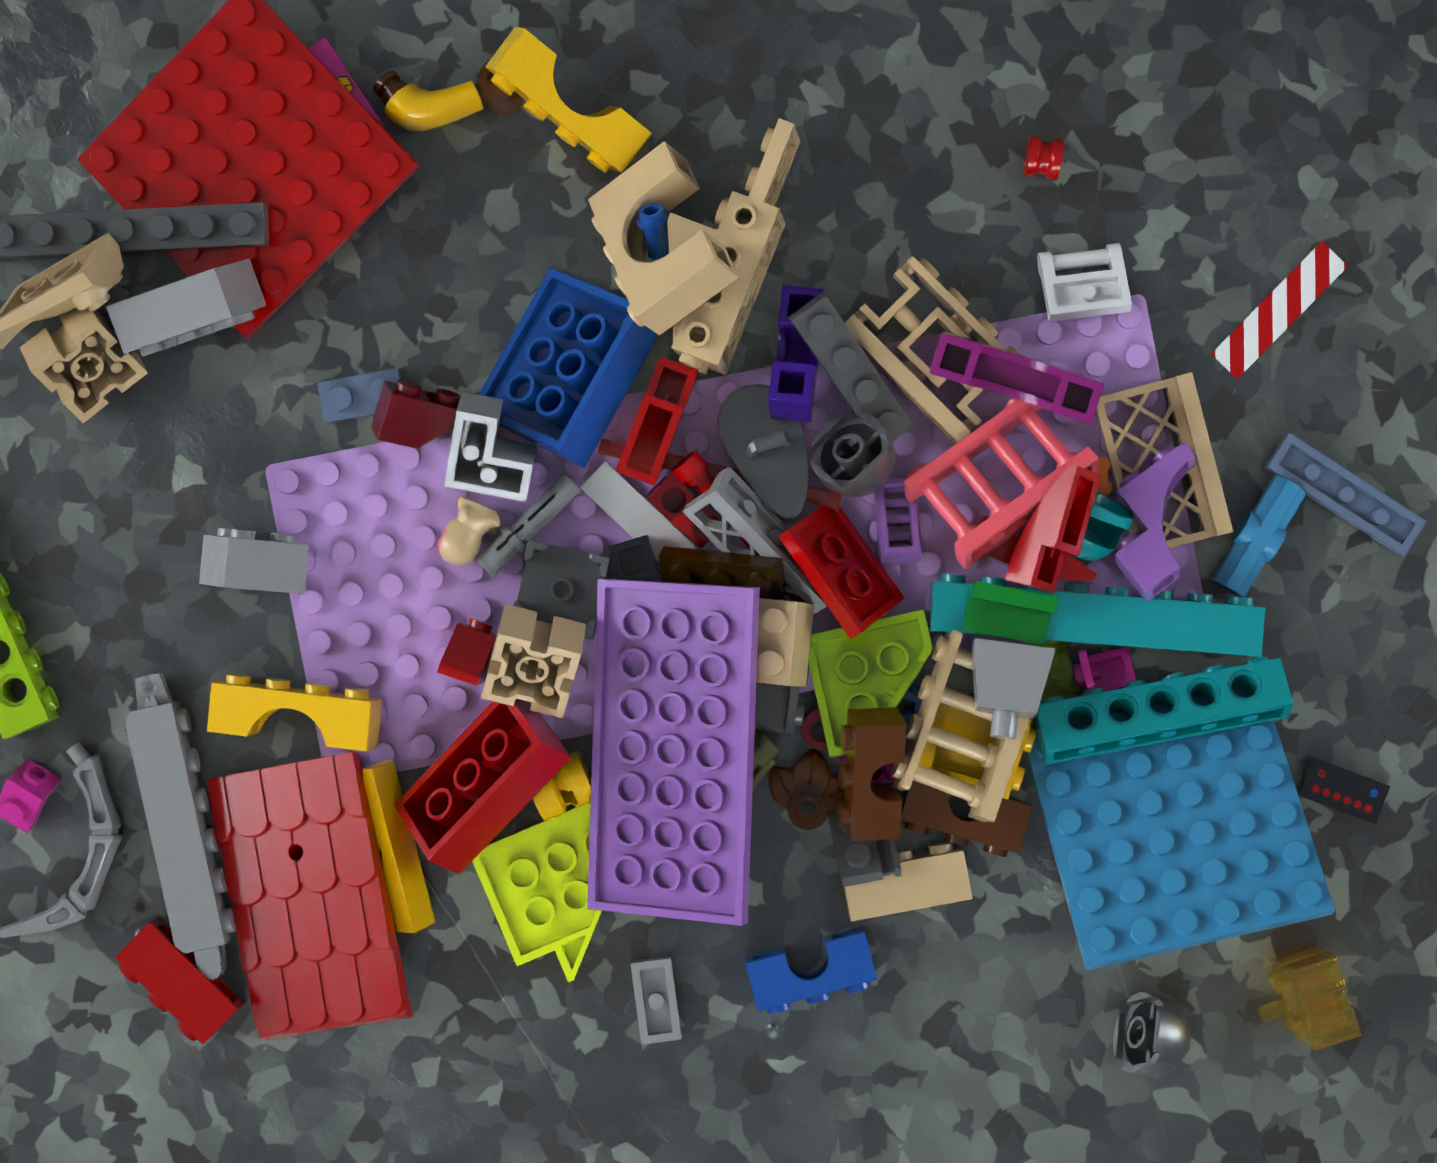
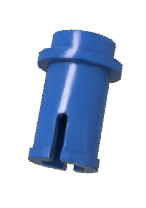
M655 203L643 206L639 210V216L636 221L638 227L643 229L648 257L653 260H659L669 254L667 227L669 213L664 210L662 205Z

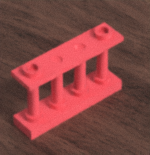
M1012 397L1004 410L929 464L922 463L913 468L903 482L905 496L910 503L924 494L957 533V541L954 543L955 555L965 570L1024 529L1039 502L1070 464L1098 474L1099 458L1089 446L1078 454L1075 451L1070 452L1039 417L1037 412L1042 409L1039 406ZM1022 423L1058 463L1057 469L1045 478L1042 475L1037 476L1004 438L1005 435ZM989 447L993 449L1025 487L1024 493L1013 501H1004L971 462L973 458ZM955 471L961 474L992 511L990 517L978 526L976 524L971 525L937 485Z

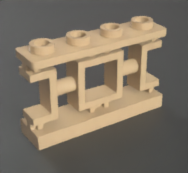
M911 256L892 276L906 292L880 318L864 304L845 322V325L868 359L955 445L982 421L968 405L984 389L960 383L968 391L953 407L964 418L961 422L921 382L925 379L936 390L947 379L930 374V368L909 347L937 321L947 332L969 338L967 335L970 333L978 342L1016 354L1020 353L1011 345L1005 349L994 338L998 334L997 330L982 316L976 320L965 309L969 305L968 301L953 287L947 291L936 280L940 276L939 272L926 259L922 258L918 261ZM911 275L952 315L950 318L937 307L922 322L905 305L920 290L909 278ZM894 317L910 333L895 349L906 360L904 364L863 324L865 321L878 332Z

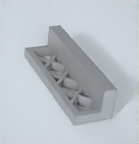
M730 466L718 473L708 491L686 504L682 512L721 552L783 558L786 585L784 601H789L786 598V593L799 595L806 603L814 604L813 614L827 607L778 538L789 528L760 500L757 494ZM711 504L722 515V521L709 519L701 509ZM731 535L743 537L750 544V550L737 548L731 541Z

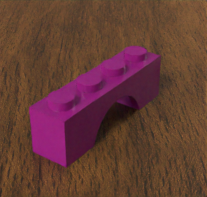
M946 331L941 333L929 370L930 374L968 386L1007 395L1034 404L1050 412L1088 424H1092L1105 385L1102 380Z

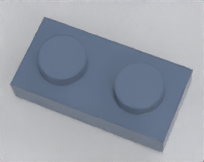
M393 368L317 382L324 423L328 424L374 415L384 381L397 384L398 380L401 379L399 369Z

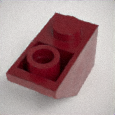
M400 379L397 384L384 381L371 428L376 438L380 441L418 449L454 428L456 411L461 396L447 389H437L436 393L421 390L422 387L419 384L408 380Z

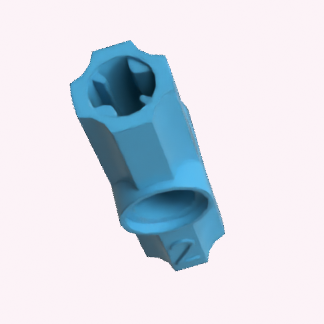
M1274 475L1253 511L1250 510L1237 526L1231 540L1233 545L1214 573L1212 581L1238 597H1245L1265 562L1268 563L1280 549L1287 534L1285 528L1295 515L1307 492L1294 482L1279 475Z

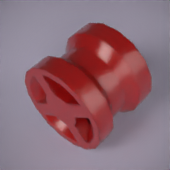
M1030 135L1025 154L1023 175L1033 177L1036 174L1045 175L1048 180L1057 181L1061 169L1064 141L1054 139L1051 142H1045L1039 136Z

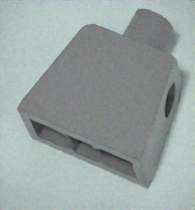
M974 639L972 644L975 711L993 714L991 737L1015 740L1018 717L1034 719L1051 668L1055 648Z

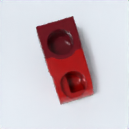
M668 471L644 498L702 549L710 539L682 512L686 504L697 497L671 471ZM706 506L701 509L709 519L720 521Z

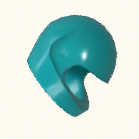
M1096 492L1079 556H1071L1084 561H1096L1108 556L1116 548L1123 531H1130L1134 519L1132 513L1113 499Z

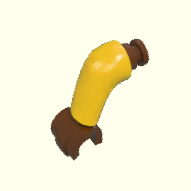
M490 60L480 69L478 83L475 85L472 81L449 88L429 91L420 88L417 84L411 83L407 85L404 81L400 80V76L395 71H389L383 74L373 86L374 93L378 97H382V101L386 105L384 115L396 126L409 131H426L455 122L483 110L482 104H485L486 108L495 114H512L520 109L525 100L515 91L510 96L497 86L492 85L491 79L494 74L485 68Z

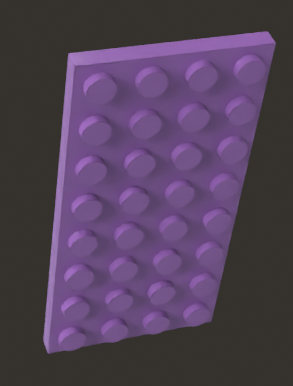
M610 578L598 579L587 909L738 926L748 923L760 587Z

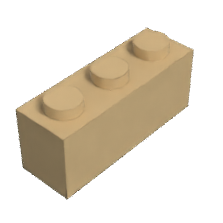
M949 841L931 844L928 846L929 852L914 855L912 849L897 850L902 876L895 877V874L883 876V880L844 887L848 915L851 922L973 899L964 850L960 846L953 847V843Z

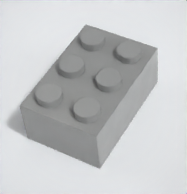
M249 258L207 270L106 306L123 354L139 349L143 357L255 319L253 310L267 305Z

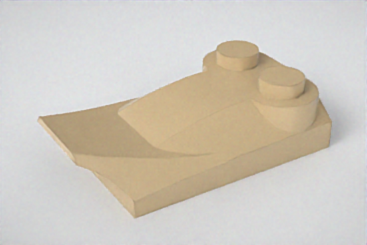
M110 233L103 235L17 285L0 309V349L3 350L31 322L52 318L76 307L78 310L88 308L92 312L110 299L108 291L122 280L123 275L121 271L125 266L122 262L120 247Z

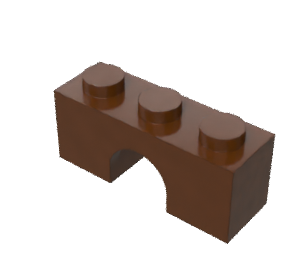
M897 707L848 709L847 725H842L840 732L841 746L843 750H846V762L839 765V782L841 788H844V801H838L837 804L838 823L840 826H845L851 841L900 839L902 799L897 790L893 788V783H873L871 778L875 771L883 765L904 763L906 722Z
M914 780L910 789L904 790L901 820L906 821L905 829L928 835L930 828L945 832L944 840L967 846L969 840L984 844L983 851L1002 857H1007L1008 851L1019 854L1033 807L1028 802L1011 797L1008 800L1002 798L995 822H981L971 817L964 818L953 814L949 804L950 794Z

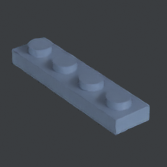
M1291 433L1284 435L1264 466L1265 469L1274 475H1279L1294 482L1307 492L1306 495L1400 556L1406 555L1427 522Z

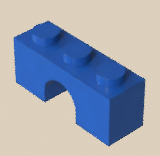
M863 926L823 936L827 950L826 961L819 970L813 973L804 974L794 970L788 963L784 947L745 957V965L757 1010L762 1011L766 1009L768 1014H776L789 1010L791 1008L790 1003L806 999L808 1004H813L831 998L830 992L846 988L847 993H855L868 989L870 987L869 982L878 979Z

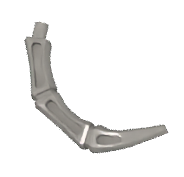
M80 742L71 746L66 752L77 765V768L72 773L86 800L89 827L92 830V834H90L88 839L89 853L86 864L79 878L70 887L69 893H64L58 902L49 909L1 927L0 938L60 929L86 918L89 910H93L96 907L107 873L123 839L122 834L119 833L122 822L108 788L102 757L99 754L90 756Z

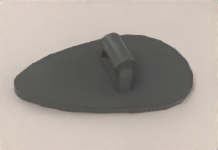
M763 384L744 386L732 392L721 405L717 419L720 439L740 475L760 500L770 510L784 519H795L802 512L809 481L808 459L801 421L770 419L768 403L770 386Z

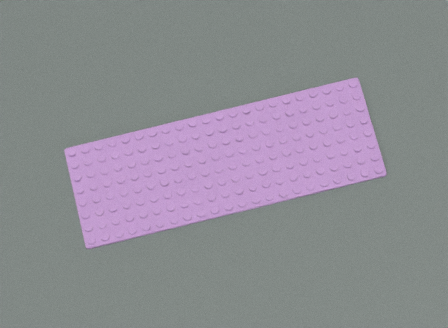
M1140 294L1131 295V311L1125 313L1049 322L1047 312L990 323L998 332L994 338L1005 349L1011 345L1023 356L1104 381L1105 385L1101 396L1161 381L1147 303L1144 296ZM941 333L919 337L909 347L929 368L931 367ZM970 333L967 335L970 339L977 341ZM904 340L884 344L903 364L906 362L895 350ZM818 362L812 421L801 422L808 459L809 481L806 501L799 517L792 520L784 519L780 515L778 517L790 529L825 503L835 498L879 560L874 493L863 497L841 496L828 489L811 467L810 459L813 461L814 454L811 446L822 427L838 416L846 415L848 419L856 417ZM873 364L914 425L893 441L895 463L890 477L907 476L913 468L922 463L929 464L954 446V444ZM772 366L696 381L656 484L682 458L693 450H697L706 460L707 464L705 467L709 470L707 476L712 481L715 480L719 472L729 466L744 481L729 458L720 439L717 419L722 403L732 392L748 385L763 384L770 386ZM925 379L921 381L961 422L964 420L953 408L968 393L960 383L947 379L935 390ZM984 389L968 405L982 420L970 433L1004 410L1012 397ZM1163 389L1150 392L1142 406L1160 418L1164 416L1167 410ZM646 391L625 395L585 469L537 446L526 502L444 487L453 429L418 449L382 442L275 463L266 468L265 474L277 533L296 535L295 543L309 544L305 593H289L307 683L330 685V692L345 694V688L370 690V697L383 698L377 748L369 751L326 747L323 735L315 723L321 757L354 752L360 756L362 771L363 768L385 759L394 760L397 772L431 766L489 706L492 701L481 699L484 683L475 686L437 673V670L457 623L468 624L469 618H473L493 625L491 633L497 635L504 605L514 606V602L518 599L526 563L524 560L525 552L523 554L518 552L493 578L475 559L466 566H457L444 560L438 549L439 539L446 529L448 522L457 518L460 497L481 504L498 513L500 526L498 527L497 535H491L486 532L482 536L480 550L477 555L479 556L502 534L499 531L505 525L507 527L511 526L564 473L582 493L578 494L532 541L611 558L607 546L633 538L580 487L605 461L616 471ZM1142 394L1128 399L1137 404ZM1119 400L1104 404L1108 421L1123 428L1134 409ZM1044 408L1037 412L1039 417L1070 452L1075 451L1078 454L1089 446L1097 457L1103 456L1107 458L1096 412L1092 424L1053 413ZM1139 412L1127 432L1148 443L1158 423ZM1023 423L1004 436L1037 476L1042 475L1045 478L1057 469L1058 463ZM501 426L498 427L497 437L533 444ZM1163 427L1152 446L1159 451L1170 445L1174 447L1172 431ZM1111 430L1115 442L1119 434ZM1124 437L1116 450L1118 460L1133 468L1144 448ZM991 447L971 460L1004 501H1013L1024 493L1025 487ZM1151 452L1148 453L1139 468L1141 473L1154 464L1153 459L1156 455ZM1109 469L1108 481L1112 484L1113 489L1107 497L1119 503L1112 473ZM1121 469L1123 479H1125L1129 473ZM955 471L937 484L971 525L976 524L981 516L987 515L990 517L992 511L958 471ZM618 473L643 497L654 487L648 483ZM1180 480L1172 492L1183 497V487ZM684 483L696 497L702 495L695 486L690 488L687 483ZM905 492L884 493L885 499L906 498ZM923 494L917 499L923 551L922 558L918 563L882 565L905 599L879 619L924 609L926 621L928 622L931 581L941 582V574L966 575V584H971V580L982 582V577L1005 578L1008 567L984 557L965 570L955 555L954 543L957 541V533ZM1170 497L1163 517V521L1167 523L1179 502ZM710 504L706 505V507L720 521H722V517L717 513V511ZM1184 506L1173 526L1188 535L1191 534L1187 508ZM908 509L886 510V515L908 514ZM909 526L887 527L888 532L909 531ZM1138 527L1137 533L1138 535H1141L1143 532ZM1126 530L1120 535L1117 546L1128 537ZM1170 531L1165 540L1179 536ZM684 532L682 533L699 550L721 552L711 540L701 549ZM731 535V541L737 548L749 550L738 536ZM910 542L889 544V547L910 546ZM1193 542L1168 548L1180 567V578L1163 591H1171V600L1187 601L1188 593L1203 594ZM1117 546L1108 556L1096 561L1077 559L1097 574L1093 581L1058 579L1055 590L1064 591L1065 583L1089 585V593L1105 595L1106 586L1130 588V597H1142L1116 565L1115 553L1119 551ZM656 559L659 574L641 580L662 582L660 563ZM611 560L607 578L617 579ZM1007 581V587L1023 588L1022 585ZM786 593V598H787L789 601H793V600L790 598V596ZM828 607L813 614L811 634L842 628ZM596 631L593 639L584 638L581 658L575 678L572 680L570 695L563 718L541 713L559 740L593 734ZM929 631L933 649L940 636L944 637L947 632ZM963 633L959 648L972 652V644L975 638L1032 646L1041 645L997 636ZM1045 640L1043 645L1061 641ZM932 654L922 669L934 667L936 661L932 659ZM810 668L806 687H799V693L815 690Z

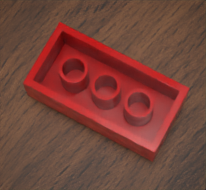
M516 699L514 706L492 701L394 804L429 862L460 874L571 759V756L541 713L530 710L531 702Z

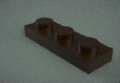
M663 546L659 554L662 582L760 587L759 598L783 600L786 592L783 558Z

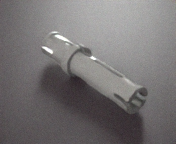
M563 473L511 526L507 527L505 525L499 530L502 534L475 560L494 578L496 573L518 552L523 554L526 551L525 545L528 543V540H532L582 491Z

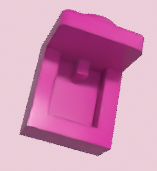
M1128 646L1087 656L1086 649L1078 651L1080 664L1073 665L1079 689L1087 687V690L1103 688L1106 691L1122 689L1123 685L1137 681Z
M26 759L7 778L0 794V817L28 834L36 825L48 796L58 787L61 778L34 761Z

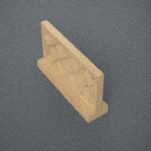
M1192 372L1101 396L1096 409V416L1107 458L1111 464L1110 470L1116 493L1121 489L1120 483L1124 480L1121 469L1131 474L1139 470L1149 452L1154 455L1160 452L1152 446L1163 427L1177 434L1179 443L1181 444L1185 441L1195 453V466L1186 473L1188 474L1190 485L1184 496L1180 497L1173 492L1170 495V498L1179 502L1168 523L1163 521V533L1165 539L1170 531L1179 537L1165 540L1168 548L1234 532ZM1165 388L1170 405L1164 416L1160 418L1142 406L1150 392ZM1142 394L1137 404L1128 399ZM1119 400L1134 409L1123 428L1108 421L1104 404ZM1139 412L1158 423L1148 443L1127 432ZM1171 414L1173 416L1175 426L1167 422ZM1111 430L1119 434L1115 442ZM1124 437L1144 448L1133 468L1118 460L1116 450ZM1192 493L1196 506L1188 502ZM1184 506L1198 514L1202 531L1187 535L1173 526ZM1134 521L1130 531L1126 530L1128 536L1137 532L1138 526Z

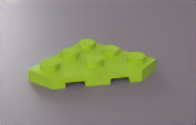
M924 609L878 619L852 639L849 638L843 628L811 634L808 662L830 758L846 755V750H843L841 746L840 732L841 726L847 725L848 709L898 707L933 652Z

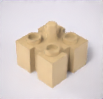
M76 307L59 316L63 326L53 334L45 327L19 348L31 373L51 393L56 390L62 403L84 423L109 404L105 396L115 387L123 393L148 374L136 350L123 354L115 329L112 331L108 321L98 309L90 312L88 308L78 310Z
M505 604L488 664L481 699L514 706L515 700L520 699L531 702V711L563 718L570 695L572 680L575 678L581 658L587 624L554 616L552 624L536 620V611Z

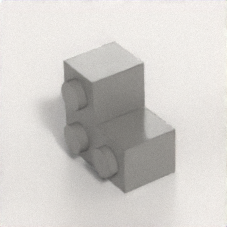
M462 392L456 411L444 487L523 502L527 501L537 445L497 437L503 399Z
M218 528L217 536L203 535L199 584L234 589L305 593L309 544L295 543L296 535L270 533V541L255 540L256 531Z

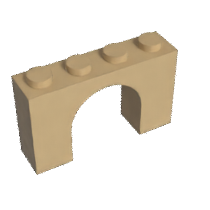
M665 141L588 199L594 213V217L591 219L592 223L603 236L606 244L603 247V251L609 261L615 266L618 274L615 276V281L629 301L630 305L627 306V311L630 317L638 326L643 327L645 325L659 336L739 278L726 247L703 229L665 257L653 262L646 261L647 246L643 229L638 227L636 221L639 216V210L645 205L655 203L662 205L664 210L670 212L700 189L688 160Z

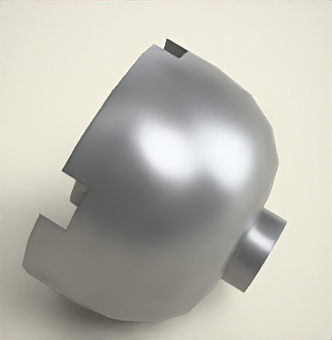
M858 413L860 418L852 417L848 419L846 415L836 417L822 427L811 446L814 450L813 461L810 459L812 469L828 489L841 496L863 497L872 494L886 483L893 470L895 450L892 439L880 421L867 413Z
M1138 992L1126 1002L1133 1004L1129 1008L1127 1017L1120 1013L1116 1020L1113 1035V1052L1115 1059L1123 1061L1124 1067L1120 1068L1124 1072L1146 1077H1159L1174 1071L1189 1052L1191 1047L1190 1029L1185 1014L1171 1000L1151 993Z

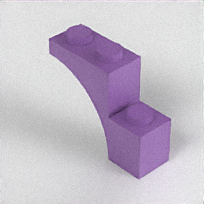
M1185 441L1176 448L1172 445L1164 448L1154 457V464L1142 473L1136 470L1129 474L1120 483L1121 489L1117 491L1119 504L1132 513L1134 516L1133 521L1143 533L1141 535H1138L1137 532L1132 533L1117 546L1119 551L1115 553L1116 565L1146 602L1180 578V567L1171 555L1165 541L1163 517L1173 489L1181 478L1195 466V453Z

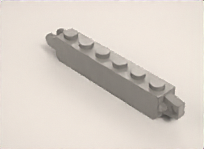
M163 673L146 675L135 679L137 710L129 713L125 720V726L175 948L183 953L194 952L199 971L206 978L213 981L215 978L218 979L219 975L224 974V971L229 966V960L226 959L228 954L225 944L233 939L232 932H236L235 917L232 908H226L223 892H227L224 870L223 868H217L214 852H218V843L216 842L214 828H208L205 812H209L210 809L209 799L205 788H199L196 772L201 770L200 759L196 748H190L187 732L192 730L189 712L187 708H181L180 700L173 701Z

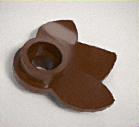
M811 749L802 755L795 764L793 771L778 766H773L770 770L769 787L773 800L787 808L790 821L801 830L810 831L822 826L827 819L828 812L837 809L838 801H844V788L840 786L839 776L830 777L827 761L816 749ZM807 802L812 803L816 811L810 816L803 815L800 811L801 805Z

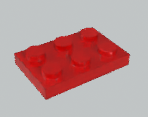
M835 498L778 536L850 639L860 634L905 599Z

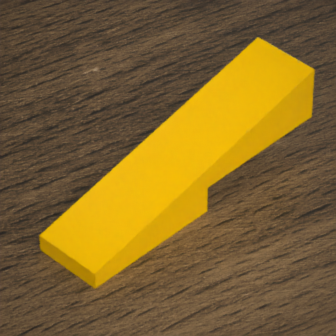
M385 759L363 768V781L378 849L382 852V869L395 932L416 933L436 921L414 837L394 806L403 796L394 760Z

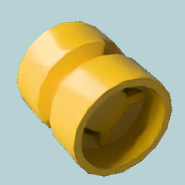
M578 750L569 754L571 759L533 797L539 814L544 821L566 813L567 805L572 804L578 808L591 802V776Z

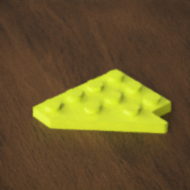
M591 802L578 808L574 807L548 821L543 820L491 842L472 861L516 966L555 951L568 983L575 979L602 910L587 909Z

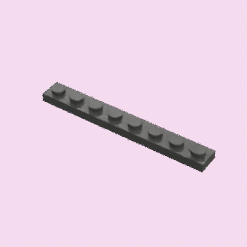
M261 202L0 216V259L69 256L107 233H110L118 243L121 253L269 246L268 204Z

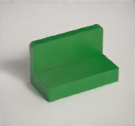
M971 580L962 627L967 631L1043 645L1046 639L1050 614L1056 613L1059 597Z

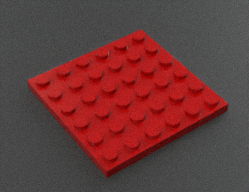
M228 0L77 158L123 209L261 202L268 204L269 246L164 251L187 277L250 258L267 306L253 310L255 319L235 325L245 338H251L420 167L419 163L265 0Z

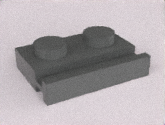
M837 809L828 812V820L843 887L883 880V876L895 874V877L902 876L894 839L851 841L845 826H840L838 823Z

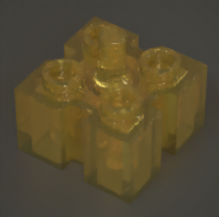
M1314 944L1270 959L1273 971L1268 972V978L1275 995H1282L1283 998L1258 1007V1013L1263 1022L1281 1017L1288 1034H1294L1298 1042L1305 1041L1306 1045L1313 1051L1362 1036L1352 1004L1348 1001L1345 992V982L1335 955L1328 951L1324 952L1322 947Z

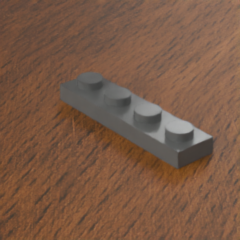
M820 293L788 317L856 417L860 418L858 413H867L877 418L891 437L892 442L914 426L826 295Z

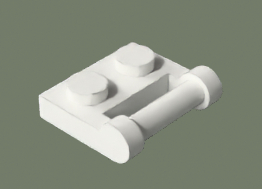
M1120 243L1107 244L1106 249L1052 255L1050 251L1037 254L1038 272L1042 281L1049 322L1131 311L1132 301ZM1108 265L1110 269L1056 276L1055 271Z

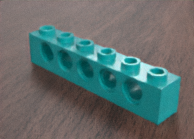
M1255 657L1247 660L1243 665L1227 668V665L1220 664L1208 667L1203 673L1187 676L1186 673L1178 672L1167 675L1162 681L1147 684L1143 680L1132 681L1123 685L1122 689L1106 691L1103 688H1096L1084 692L1080 697L1065 699L1063 696L1050 697L1039 704L1034 721L1044 763L1049 765L1289 718L1293 700L1281 658L1268 660L1267 657ZM1238 686L1246 687L1253 695L1248 698H1242L1237 696L1232 689ZM1197 694H1203L1209 697L1212 703L1206 706L1198 705L1193 701L1192 697ZM1156 702H1163L1169 705L1172 710L1161 714L1154 711L1151 705ZM1115 710H1123L1131 718L1120 722L1113 719L1110 713ZM1075 718H1083L1090 723V726L1079 730L1072 727L1069 722Z

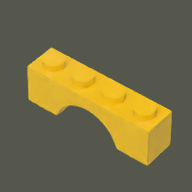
M514 27L485 66L494 74L491 82L510 96L514 91L526 100L523 107L538 120L543 122L546 117L558 126L555 133L572 147H575L578 143L590 152L586 157L587 160L598 169L606 173L610 168L622 173L651 135V132L621 107L609 105L598 112L586 115L578 114L568 108L560 99L554 85L553 71L557 54L525 28Z
M235 673L226 674L225 680L211 682L207 732L238 736L260 733L265 722L273 713L281 708H288L306 714L317 724L323 735L326 747L369 751L378 747L383 698L370 697V690L345 688V694L330 692V685L320 683H306L305 689L290 687V680L266 678L265 684L252 683L250 675Z

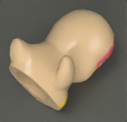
M460 497L458 501V516L448 522L446 529L439 539L438 549L442 558L447 562L457 566H466L472 563L478 555L482 536L486 532L491 535L498 534L500 519L496 511Z

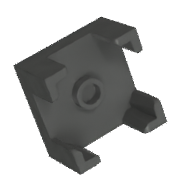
M528 540L524 556L526 563L518 599L514 602V606L536 611V620L552 624L554 616L585 623L587 625L584 638L593 639L596 631L598 579L608 577L611 558Z

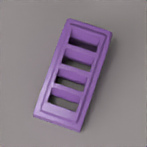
M907 476L889 477L886 483L874 492L878 555L881 565L918 563L923 555L918 500L916 499L910 503L906 498L885 499L884 493L905 492L903 482ZM908 509V514L886 515V510ZM909 526V531L888 532L887 527ZM910 542V546L889 547V544Z

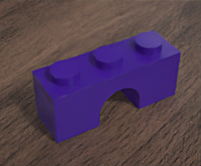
M782 285L778 316L777 357L772 365L768 397L770 419L801 422L812 421L818 360L788 317L820 293L824 294V288Z

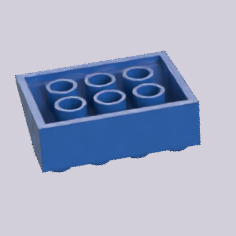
M549 268L478 395L503 399L499 426L553 455L585 469L659 335L645 325L643 327L638 326L632 320L627 311V306L630 305L628 299Z

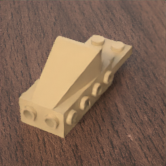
M780 118L775 129L769 127L764 135L760 151L764 152L765 155L760 167L754 166L745 186V190L750 192L749 196L732 191L729 201L724 199L721 201L715 216V223L719 225L717 230L670 213L667 220L669 253L703 229L726 247L739 277L673 325V344L671 348L679 355V362L698 370L703 375L707 374L708 369L727 375L786 224L780 208L775 207L799 147L800 139L795 124Z

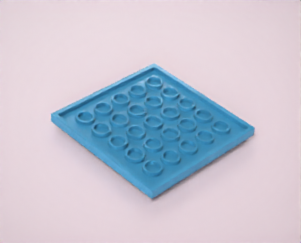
M1238 686L1232 689L1237 696L1242 698H1248L1253 695L1246 687ZM1197 694L1192 697L1193 701L1198 705L1206 706L1212 703L1211 699L1203 694ZM1163 702L1151 705L1154 711L1161 714L1172 710L1169 705ZM1123 710L1110 713L1113 719L1120 722L1131 718ZM1086 719L1069 722L1072 727L1079 730L1090 726ZM1275 721L1049 765L1044 763L1038 734L1036 733L1030 753L1026 752L1086 971L1333 915L1335 908Z

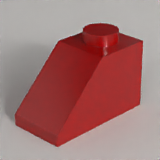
M469 618L468 624L457 623L437 673L475 686L484 683L497 636L491 633L493 625L473 618Z

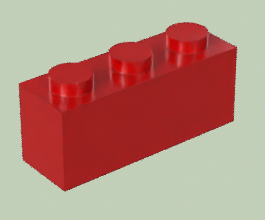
M159 917L149 922L115 957L121 964L119 969L122 974L135 984L140 982L150 992L148 995L150 1001L162 1012L169 1011L179 1021L177 1025L180 1031L192 1041L198 1039L204 1044L245 1003L220 977L218 979L215 978L213 981L206 978L199 971V967H197L194 952L183 953L175 948L171 929Z

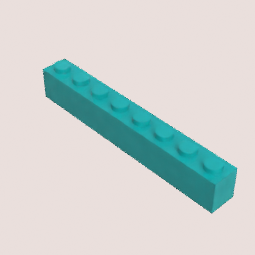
M941 574V582L931 581L927 622L929 631L952 633L953 630H957L964 634L987 635L967 631L962 627L971 585L966 584V575ZM982 577V582L1007 587V580H1004V578ZM1065 583L1064 591H1055V594L1025 586L1023 588H1015L1059 597L1056 613L1050 614L1045 640L1262 657L1265 607L1253 606L1254 598L1228 596V604L1212 603L1213 595L1188 593L1187 601L1171 600V591H1162L1146 602L1142 597H1130V588L1106 586L1105 595L1089 593V585Z

